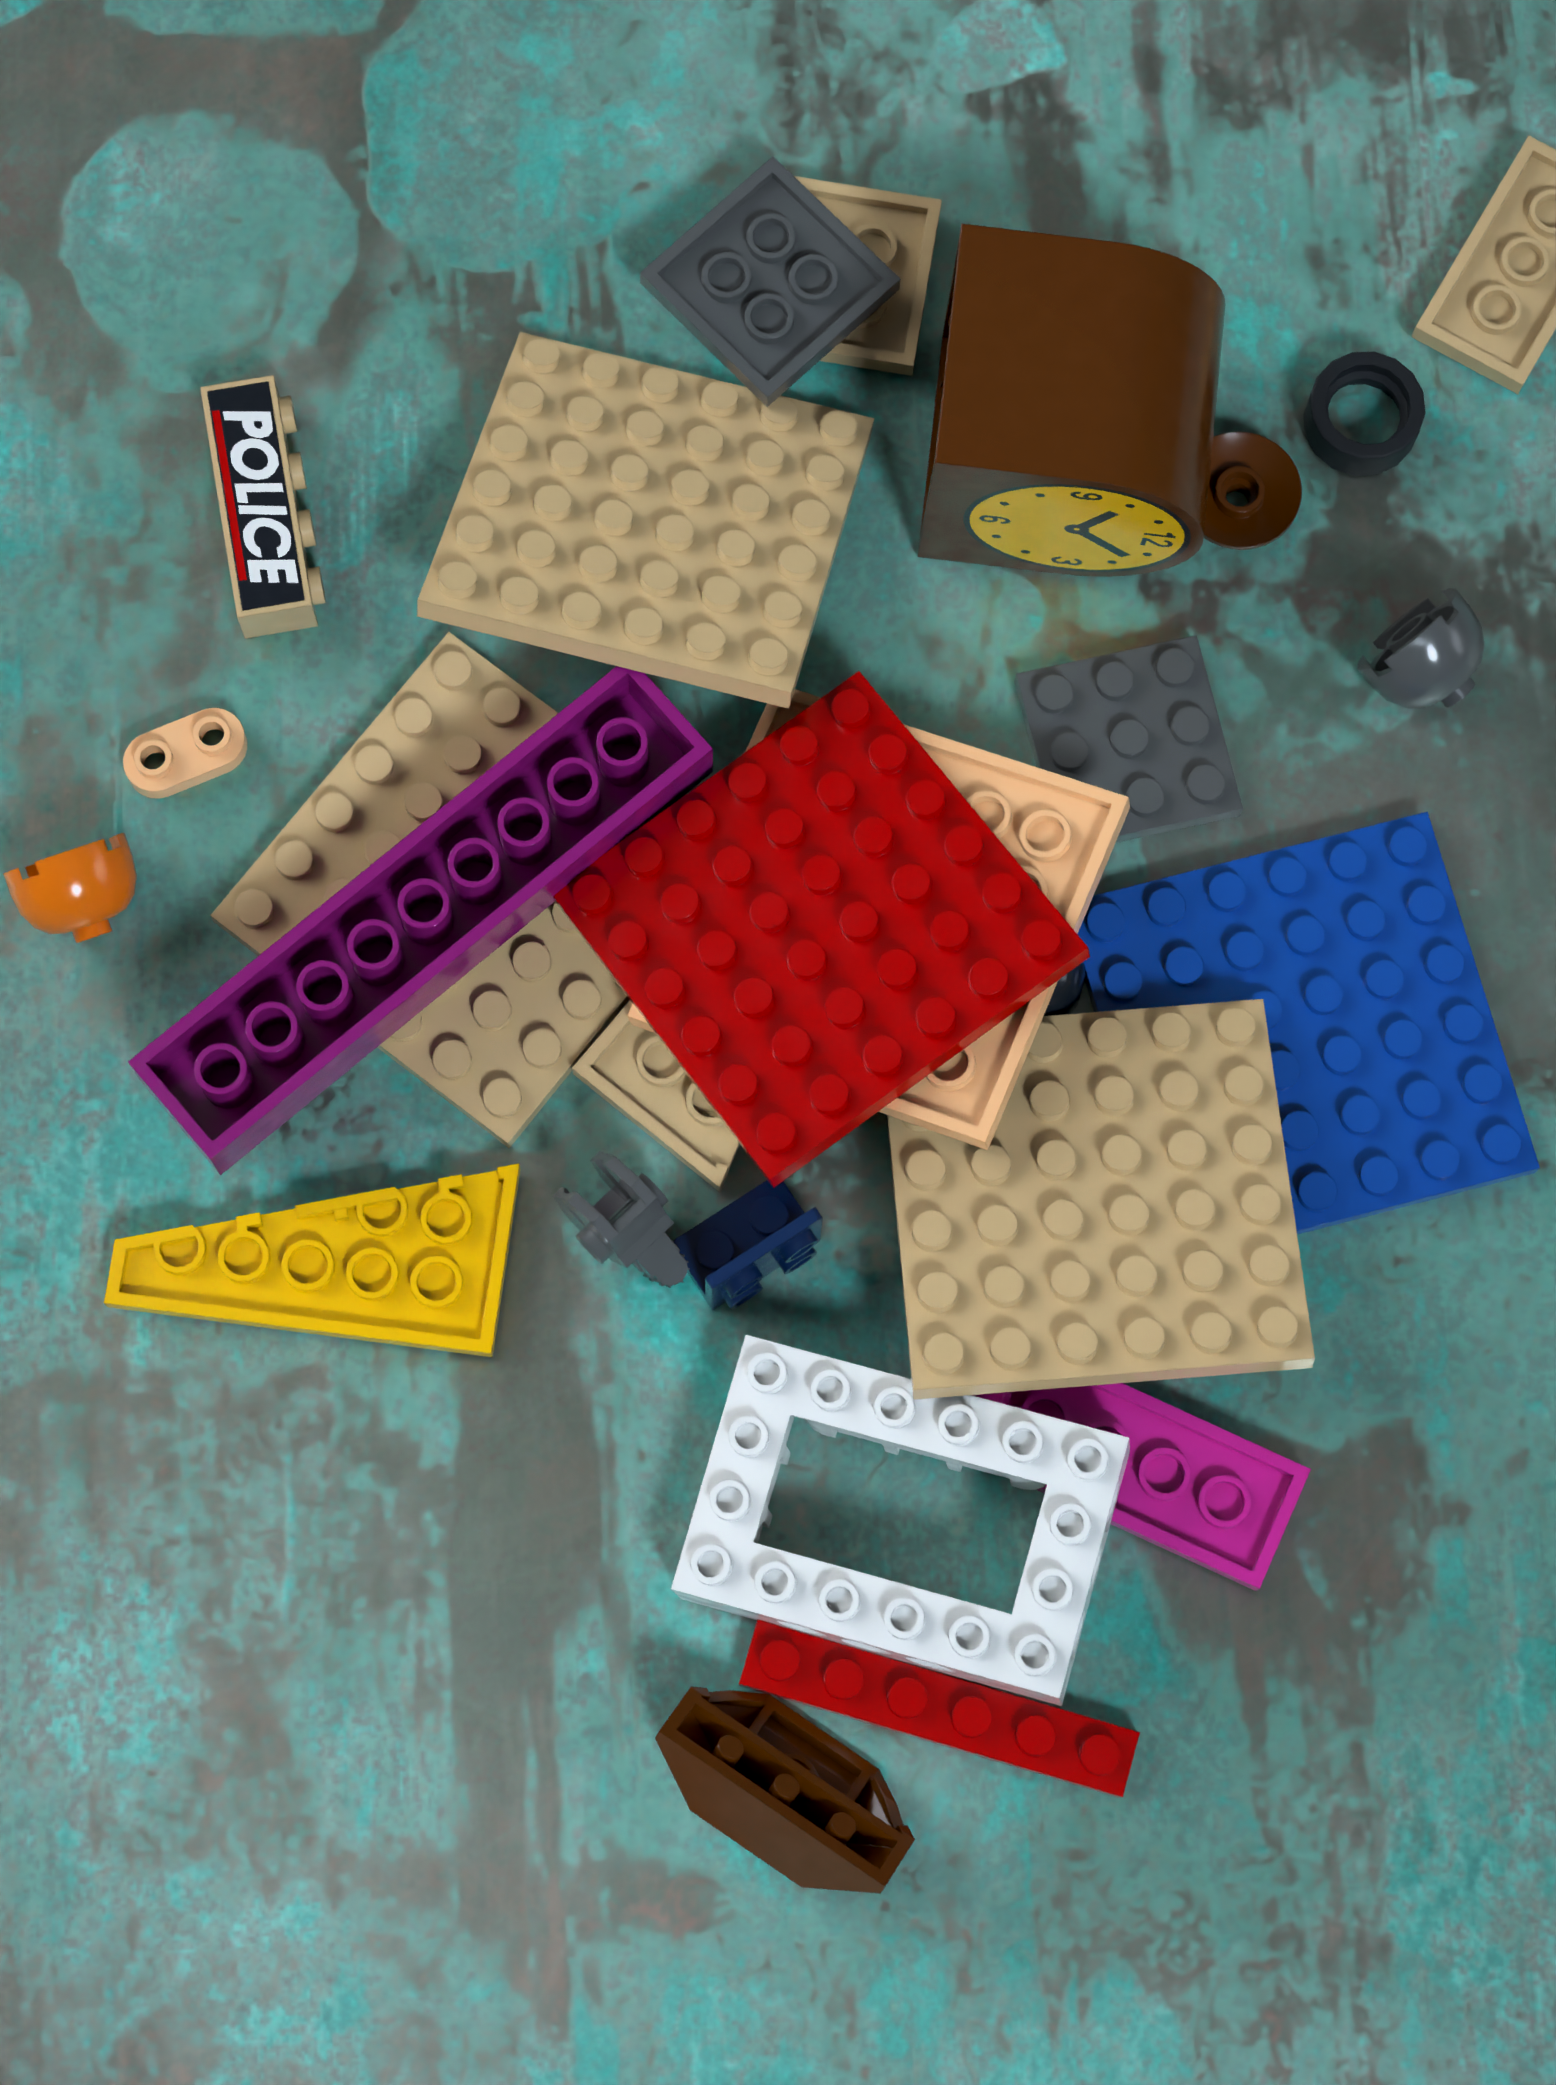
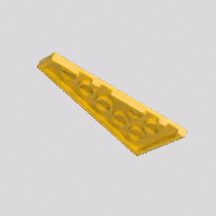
M520 1164L497 1167L495 1171L462 1176V1174L438 1178L437 1182L396 1189V1187L305 1203L295 1205L293 1209L267 1214L257 1212L236 1216L235 1220L198 1227L188 1225L115 1239L104 1304L109 1308L493 1357L521 1170Z

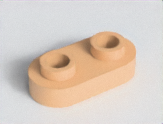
M207 708L136 737L128 745L124 753V771L132 787L141 795L154 799L166 798L226 774L238 767L247 752V737L241 722L234 714L221 708ZM210 730H220L224 733L221 742L213 746L204 744L202 739ZM160 753L165 756V761L161 767L157 769L144 767L145 759L149 755Z

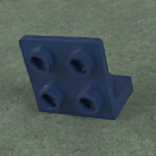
M766 1180L673 1240V1242L680 1249L679 1254H684L685 1260L689 1261L687 1267L690 1270H687V1273L712 1311L725 1302L732 1310L757 1295L763 1289L760 1281L779 1267L784 1274H789L807 1263L817 1254L814 1246L820 1241L823 1217L816 1207L804 1213L784 1181L773 1188L769 1181Z

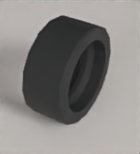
M1374 351L1351 352L1331 361L1317 376L1303 414L1305 436L1314 453L1332 469L1353 476L1378 475L1397 466L1412 450L1426 414L1424 392L1413 372L1397 359ZM1365 384L1382 390L1393 399L1399 410L1400 422L1396 432L1382 443L1362 444L1347 439L1334 428L1329 419L1328 407L1331 398L1340 388L1347 385Z

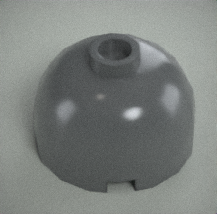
M1448 588L1443 590V594L1449 601L1437 607L1434 606L1429 598L1416 605L1373 642L1377 649L1384 650L1374 658L1371 664L1364 655L1358 661L1357 670L1371 687L1387 701L1408 709H1424L1439 701L1445 707H1450L1462 700L1474 688L1475 682L1470 676L1481 664L1485 641L1481 623L1470 605L1456 589Z

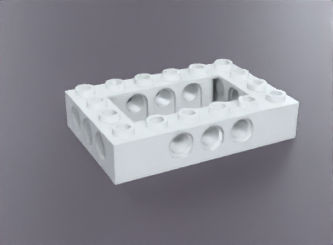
M745 1335L671 1590L680 1599L750 1619L762 1620L846 1646L1062 1706L1128 1461L1130 1440L1129 1437L973 1395L913 1400L912 1380L909 1378ZM794 1417L805 1419L814 1431L835 1438L837 1432L862 1438L882 1444L885 1452L898 1455L899 1449L946 1461L948 1469L961 1472L962 1466L1009 1478L1011 1486L1025 1490H1036L1046 1486L1012 1614L758 1544L762 1527L769 1528L773 1516L768 1507L780 1465H787L791 1454L786 1444Z

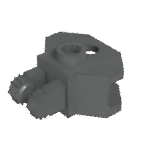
M599 1151L591 1159V1162L599 1176L611 1189L594 1206L577 1192L572 1191L570 1193L564 1187H561L553 1195L563 1213L580 1230L576 1235L577 1240L599 1263L603 1264L609 1258L611 1261L626 1268L633 1264L638 1271L644 1272V1277H649L650 1281H655L659 1285H665L669 1288L680 1282L684 1283L683 1279L687 1274V1270H690L687 1267L689 1261L685 1260L684 1254H679L680 1249L665 1233L674 1224L663 1209L668 1200L647 1176L642 1173L637 1176L615 1156Z

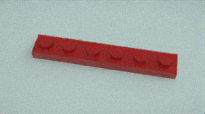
M758 1619L739 1681V1686L1118 1798H1122L1124 1795L1140 1735L1138 1731Z

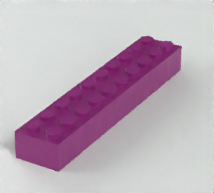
M616 666L128 1061L129 1065L148 1091L215 1170L222 1175L554 903L553 896L599 857L677 802L713 772V748L645 673Z

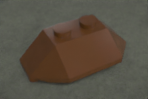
M691 1686L655 1737L690 1811L802 1888L881 1893L915 1840L908 1825H903L897 1803L880 1770L770 1694L733 1690L709 1692L707 1688Z

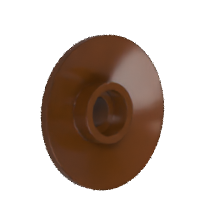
M1228 432L1214 436L1204 538L1218 546L1236 550L1259 548L1275 541L1291 526L1301 504L1302 484L1296 465L1278 444L1263 436L1249 432ZM1230 492H1240L1245 495L1248 503L1244 506H1235L1228 502L1226 495Z

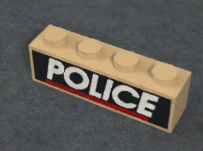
M274 375L200 387L236 614L244 638L317 627L315 605L326 603L320 567H308L305 548L316 546V538L310 509L299 510L296 490L307 489L301 453H289L286 434L297 432L291 395L279 396Z

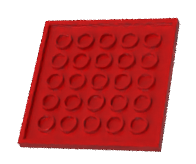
M860 671L856 672L608 850L553 896L555 902L773 1188L1090 957L1088 946Z

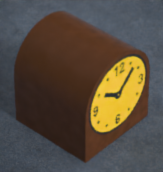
M961 223L942 334L917 557L1065 575L1113 577L1156 572L1176 566L1194 556L1200 550L1204 539L1226 304L1224 294L1219 285L1207 273L1193 264L1176 256L1147 247L1113 241Z

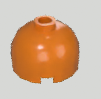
M125 833L109 838L112 850L109 851L105 840L101 839L34 862L35 864L25 867L29 878L24 880L19 868L3 873L11 897L21 916L34 928L50 935L72 932L76 943L111 932L112 928L108 919L127 909L135 895L137 873L133 854Z

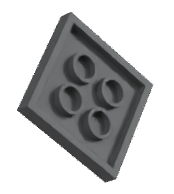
M773 156L640 272V283L766 407L771 405L900 289L901 280Z
M1197 635L1016 673L1014 683L1036 767L1129 797L1130 809L1116 843L1239 817L1241 815L1243 806Z

